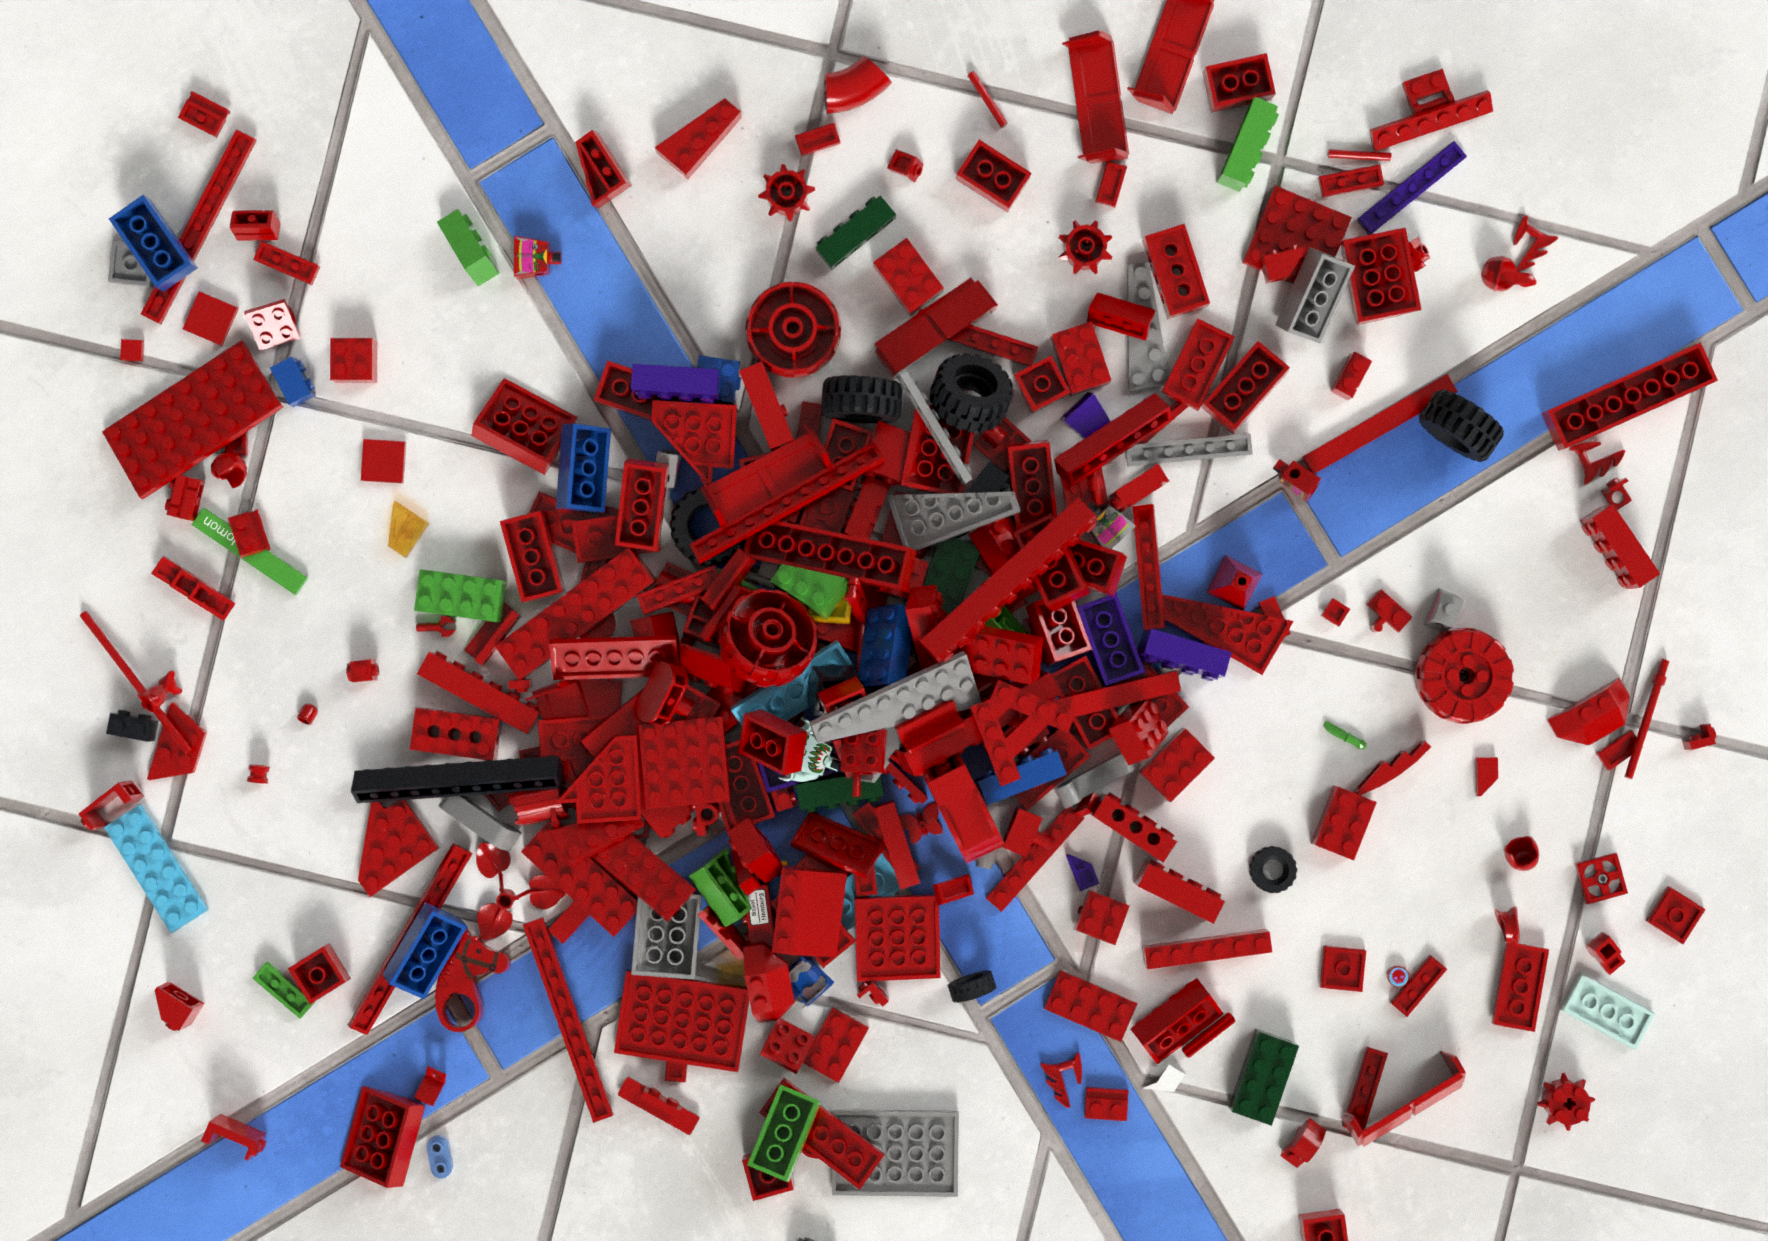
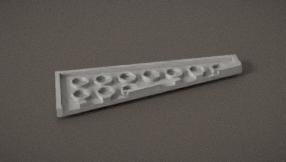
M962 651L953 655L946 662L942 661L940 664L936 663L810 721L809 724L817 743L896 726L951 699L954 701L958 712L970 709L969 706L981 702L967 654Z

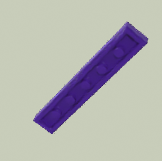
M1453 141L1357 219L1358 223L1368 235H1371L1467 157L1466 154Z

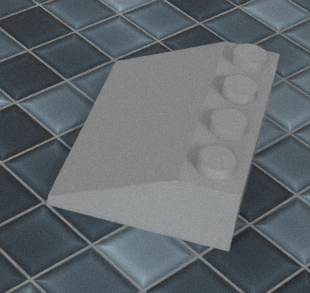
M694 892L669 922L638 897L631 975L695 980L700 917L697 914L701 911L702 894L700 892Z

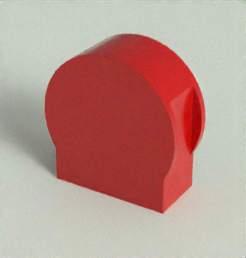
M952 755L947 758L944 764L940 766L934 765L929 768V771L923 777L966 864L1005 846L961 756Z

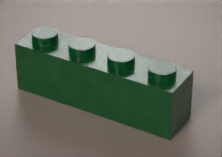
M881 195L877 198L874 196L865 203L866 207L863 210L853 212L849 216L850 220L847 223H840L833 229L834 233L828 238L824 236L816 243L818 245L816 252L831 270L836 268L896 219L895 212Z

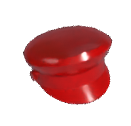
M1514 906L1508 912H1500L1495 909V916L1502 929L1506 944L1513 943L1517 945L1519 943L1518 907Z

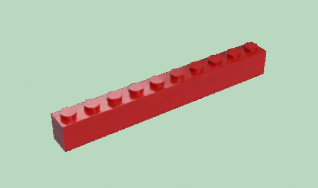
M1078 497L920 640L922 646L939 664L942 661H948L953 656L955 649L966 645L970 640L969 637L974 632L978 633L985 627V622L988 619L998 616L1001 608L1006 603H1012L1017 598L1016 594L1020 590H1026L1030 587L1033 579L1038 574L1040 576L1048 570V565L1052 561H1058L1065 554L1064 551L1069 546L1073 547L1079 542L1080 536L1084 532H1090L1096 526V514Z

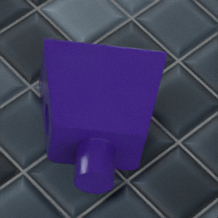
M1087 392L1060 418V421L1085 439L1108 424L1110 419L1093 393Z

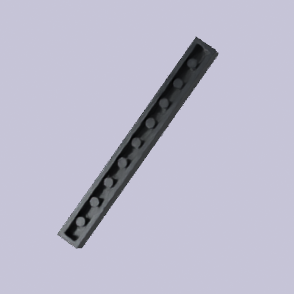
M549 755L546 757L520 759L509 758L506 760L468 761L465 763L405 766L372 770L364 769L354 771L351 793L357 803L562 789L564 767L559 756Z

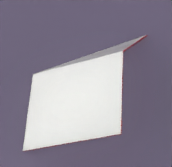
M1168 1065L1156 1083L1143 1087V1089L1174 1092L1185 1074Z

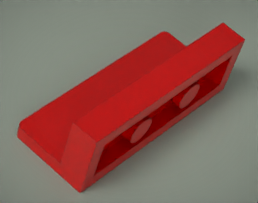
M1096 293L1089 306L1087 322L1092 321V324L1146 341L1156 310L1102 293Z
M738 548L701 599L710 606L709 608L716 611L726 599L729 590L735 585H740L757 561Z
M504 603L502 623L486 621L467 645L465 652L472 656L478 664L485 665L496 651L495 646L505 639L522 615Z
M951 699L894 726L901 744L911 754L966 726V723L960 717L955 703Z

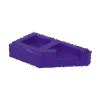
M1066 854L1079 891L1100 884L1091 863Z

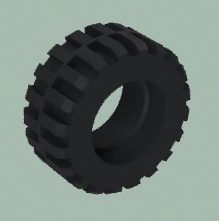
M964 353L962 356L957 354L952 356V358L949 357L944 360L938 367L930 388L929 397L933 409L937 411L941 420H946V424L954 425L956 429L961 431L964 429L967 432L973 433L978 431L980 433L986 430L989 431L1001 424L1014 395L1011 379H1008V373L1005 370L1003 371L998 363H993L992 359L988 357L986 359L982 358L978 354L970 355V353ZM962 389L972 390L982 397L972 396Z
M857 375L828 377L823 382L821 412L827 418H835L840 421L878 423V421L892 423L898 421L901 417L903 388L897 381L880 377Z
M1448 390L1435 392L1419 415V423L1435 439L1456 453L1477 462L1487 460L1504 435L1503 427L1490 414L1475 405V403Z
M702 486L696 487L693 491H688L682 499L680 498L677 501L675 509L672 510L670 521V534L675 546L686 558L698 564L700 563L689 544L696 541L691 531L693 516L700 509L709 506L702 493ZM746 539L700 565L719 566L720 564L728 563L738 548L743 550Z

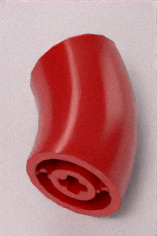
M862 56L857 62L846 69L826 73L824 75L826 114L840 113L860 107L884 92L892 84V81L877 65L865 56Z

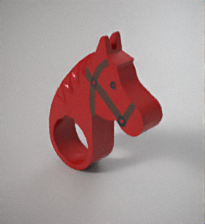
M466 928L440 972L436 985L435 1005L438 1018L445 1028L453 1032H463L475 1027L483 1016V1002L477 986L476 976L488 973L489 971L494 973L506 972L511 966V959L507 953L487 947L481 940V936H471L468 928ZM454 993L464 994L474 1003L475 1015L467 1026H457L447 1016L446 1006Z

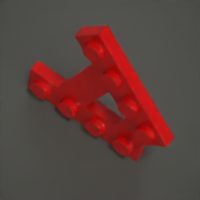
M997 679L989 699L969 706L1000 786L1021 779L1013 758L1047 725L1068 733L1076 713L999 679ZM1012 708L1028 715L1006 737L1004 736L998 718L1004 712Z

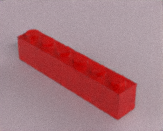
M1155 393L1145 398L1136 406L1054 458L1057 473L1072 487L1171 422L1170 406Z
M437 650L435 653L428 652L417 675L523 733H531L541 715L538 705L531 701L525 703L519 700L520 695L513 691L507 693L501 690L502 685L492 680L488 683L483 680L484 676L474 670L472 673L466 671L465 665L458 661L452 663L446 660L447 655Z
M1260 929L1143 945L1142 951L1144 966L1147 969L1272 953L1270 931Z

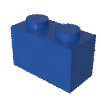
M292 356L270 367L288 405L295 407L316 396L313 391L316 389L310 378L307 379L304 373L306 368L301 360H297Z

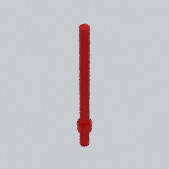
M1661 659L1657 674L1653 676L1652 683L1654 684L1624 777L1627 779H1633L1661 687L1665 685L1667 679L1665 675L1669 660Z

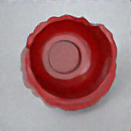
M224 452L213 460L211 473L217 479H227L230 486L236 488L244 482L247 475V466L240 455L234 452Z
M1517 837L1504 847V856L1514 869L1529 871L1536 867L1540 855L1538 845L1532 837Z

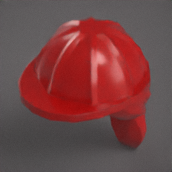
M1505 256L1488 259L1484 263L1481 272L1483 283L1493 291L1503 292L1510 289L1513 285L1529 287L1537 283L1533 275L1530 273H1520L1514 262Z

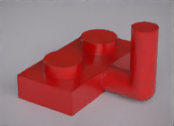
M1382 589L1367 603V606L1379 616L1370 626L1372 632H1381L1383 629L1382 625L1386 622L1399 633L1412 618L1406 610Z

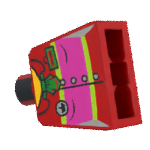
M514 236V277L516 279L549 275L550 264L562 265V252H550V244L548 242Z
M1279 459L1273 467V470L1282 475L1280 482L1306 502H1308L1320 485L1321 478L1296 461H1292L1288 465ZM1295 474L1298 478L1293 479L1290 475Z

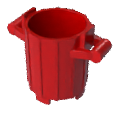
M563 782L562 789L521 791L509 794L510 805L513 804L514 811L519 818L514 820L515 824L528 825L551 820V825L554 829L561 828V820L569 818L568 809L565 808L568 806V803L558 804V799L565 792Z

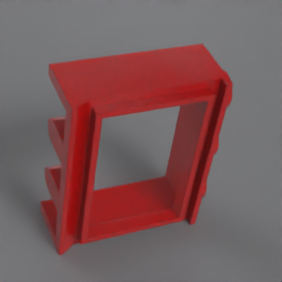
M1157 464L1109 495L1111 498L1109 503L1115 510H1119L1121 513L1170 481L1160 465Z

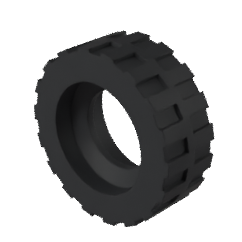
M1269 846L1262 848L1260 851L1258 850L1252 856L1251 864L1249 863V874L1252 878L1251 880L1258 888L1268 893H1281V891H1286L1289 886L1293 885V881L1297 877L1296 861L1286 850L1280 847ZM1271 859L1278 860L1283 865V874L1276 880L1266 878L1263 873L1264 864Z
M989 970L960 977L947 985L954 1003L982 997L997 988L992 972Z

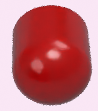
M304 704L297 715V719L306 725H311L318 714V710L312 704Z

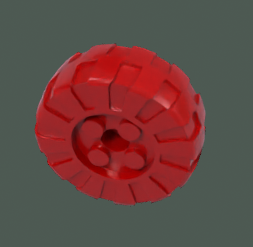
M790 281L778 283L762 292L752 304L746 318V341L753 357L758 363L762 361L767 371L785 378L807 377L825 367L835 355L841 338L840 317L830 298L818 288L804 282ZM790 324H797L799 330L793 334L787 331V327Z
M766 589L753 590L750 594L742 595L732 603L722 619L718 634V643L721 645V657L724 663L728 664L733 670V674L743 681L746 680L753 683L754 686L768 688L769 686L780 687L786 685L796 677H799L813 659L817 646V627L814 618L810 616L807 611L808 609L802 602L792 598L786 592Z
M1455 628L1440 633L1425 645L1415 665L1414 677L1420 699L1432 713L1453 723H1476L1494 715L1504 706V702L1511 695L1514 685L1512 681L1514 667L1512 660L1509 659L1505 651L1506 648L1488 633L1474 628ZM1461 670L1466 673V678L1462 682L1459 679V672Z

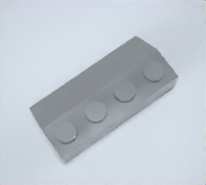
M1309 247L1275 325L1294 335L1321 343L1355 266Z

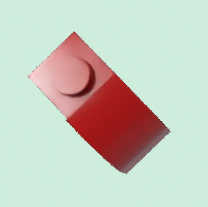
M1604 932L1598 934L1585 945L1589 954L1597 960L1609 975L1626 962L1620 955L1622 951L1612 938Z
M1311 1118L1307 1119L1297 1129L1294 1140L1282 1150L1280 1156L1296 1168L1303 1162L1308 1163L1321 1146L1326 1129Z

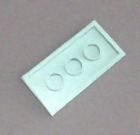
M1582 973L1578 974L1560 1010L1634 1050L1637 1049L1655 1015L1654 1012Z

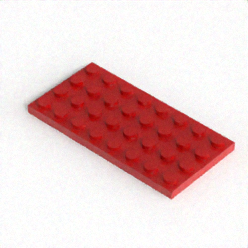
M241 340L103 430L102 433L139 498L145 499L284 407L247 345Z

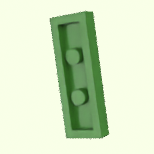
M268 961L252 978L299 1019L314 1004H309L301 989Z

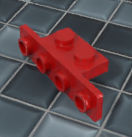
M630 1077L626 1078L618 1092V1096L687 1135H691L700 1119V1116L680 1106V1103L671 1097L666 1098L661 1095L659 1090L653 1087L648 1088Z

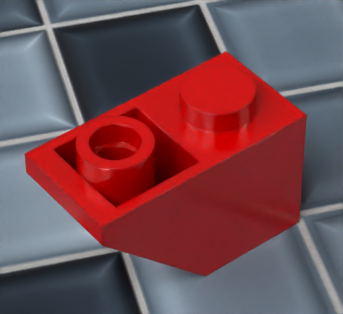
M1298 245L1286 247V251L1278 253L1277 250L1265 252V256L1260 259L1265 283L1268 284L1287 279L1304 254L1305 247L1298 248Z

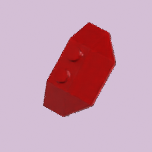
M1617 678L1546 720L1557 738L1589 746L1625 725L1630 695L1620 678Z
M765 943L743 946L744 975L752 1014L758 1023L777 1021L795 1003L788 963L778 954L773 953Z

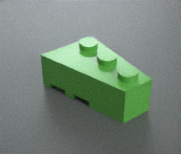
M459 209L437 221L463 268L477 286L482 285L499 274L489 258L492 256L485 245L482 246L480 243L482 238L476 229H471L470 226L473 223L467 214L462 215Z
M784 564L780 566L770 581L777 590L786 592L792 598L798 599L806 608L826 620L849 588L847 586L848 581L844 577Z
M728 847L714 854L688 876L725 927L740 920L752 909L747 895L739 887L735 875V866L731 865L727 855L730 853Z

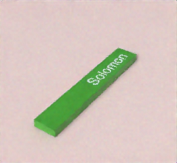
M203 508L192 523V526L240 557L230 524L208 509ZM268 550L241 558L294 595L299 593L308 577Z

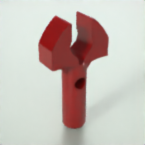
M441 616V620L438 623L416 624L418 632L439 631L441 637H450L457 631L446 630L442 627L448 622L456 623L449 616Z

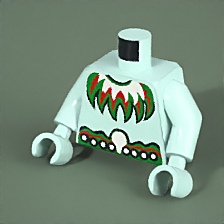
M804 717L801 719L805 721V724L800 728L807 731L802 770L785 775L783 778L779 777L780 780L798 782L815 780L819 775H823L825 767L838 771L840 766V759L830 755L833 748L831 740L817 743L809 724L810 721Z

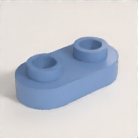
M436 1135L428 1141L427 1153L432 1174L442 1179L452 1172L453 1162L448 1140L444 1136ZM434 1144L440 1145L441 1149L439 1151L435 1150ZM438 1165H443L444 1171H439Z

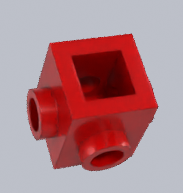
M1418 237L1409 242L1415 272L1426 266L1424 262L1430 259L1427 247L1421 243Z

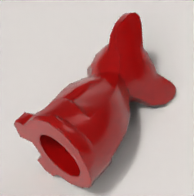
M173 670L159 679L158 685L152 686L144 693L140 692L137 694V697L142 701L141 705L143 708L153 713L164 703L168 692L174 695L182 693V689L177 687Z

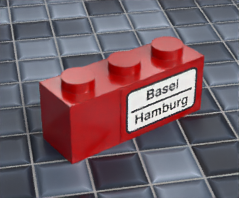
M769 883L760 884V888L747 895L752 909L743 916V924L748 925V933H745L746 945L765 943L769 948H772L775 928L772 905L770 904Z

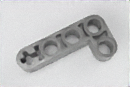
M1119 753L1054 788V791L1063 808L1066 809L1080 802L1082 798L1131 773L1135 768L1133 764L1128 766L1122 753Z
M465 796L444 797L439 804L442 810L499 849L511 851L522 834L518 829L499 821Z

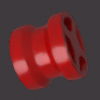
M249 764L250 775L247 777V782L268 784L267 773L270 767Z

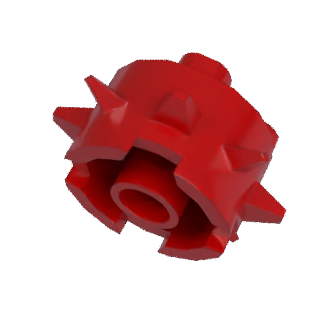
M781 164L780 172H775L772 176L764 174L763 177L767 182L766 190L758 194V198L768 200L770 206L769 216L778 213L786 215L788 220L792 221L793 215L802 209L810 210L806 202L808 195L815 191V187L806 185L803 179L804 169L799 172L788 171L785 164ZM789 189L790 192H791V195H790V196H784V195H783V190H786V191H787V190Z
M1075 220L1073 221V230L1070 234L1059 235L1058 237L1064 243V252L1058 258L1059 260L1066 259L1073 266V274H1077L1080 270L1089 269L1094 274H1097V265L1102 260L1112 259V256L1106 251L1107 242L1112 239V235H1104L1098 229V221L1096 220L1090 226L1087 224L1080 226ZM1082 244L1090 247L1087 252L1081 249Z
M1562 1073L1561 1078L1552 1081V1084L1543 1083L1546 1091L1543 1092L1542 1101L1537 1102V1106L1544 1107V1110L1548 1113L1546 1121L1548 1125L1558 1121L1565 1125L1567 1131H1570L1571 1125L1578 1124L1581 1121H1589L1591 1102L1595 1101V1098L1590 1097L1584 1089L1586 1080L1581 1079L1574 1083L1568 1080L1565 1073Z

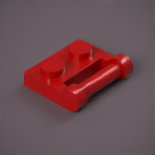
M1443 68L1402 83L1412 115L1455 101ZM1440 92L1443 94L1442 98L1421 105L1417 103V100Z

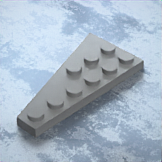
M1015 492L887 495L903 546L910 547L916 551L1021 512Z

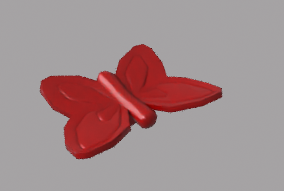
M936 803L930 804L925 808L923 817L921 813L916 814L917 819L913 815L903 814L899 816L902 827L909 831L908 837L911 844H916L921 839L922 834L927 836L928 832L931 834L943 833L941 825L936 821L939 816V809Z

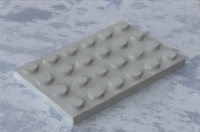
M833 1109L835 1117L885 1155L860 1190L832 1169V1195L958 1197L959 1111Z

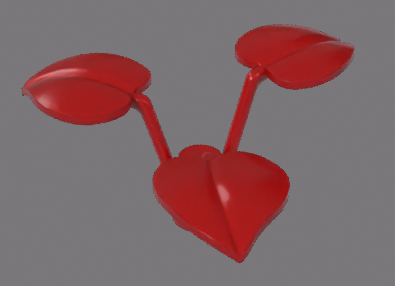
M487 842L479 844L476 852V863L480 873L487 878H493L498 873L500 894L496 899L497 904L488 903L482 906L478 912L477 923L482 940L496 938L504 934L511 927L513 915L506 909L511 908L515 900L530 894V901L536 908L548 909L556 905L566 895L559 886L544 874L531 878L529 882L530 889L518 895H515L511 889H504L501 871L507 870L510 866V854L507 850L499 849Z

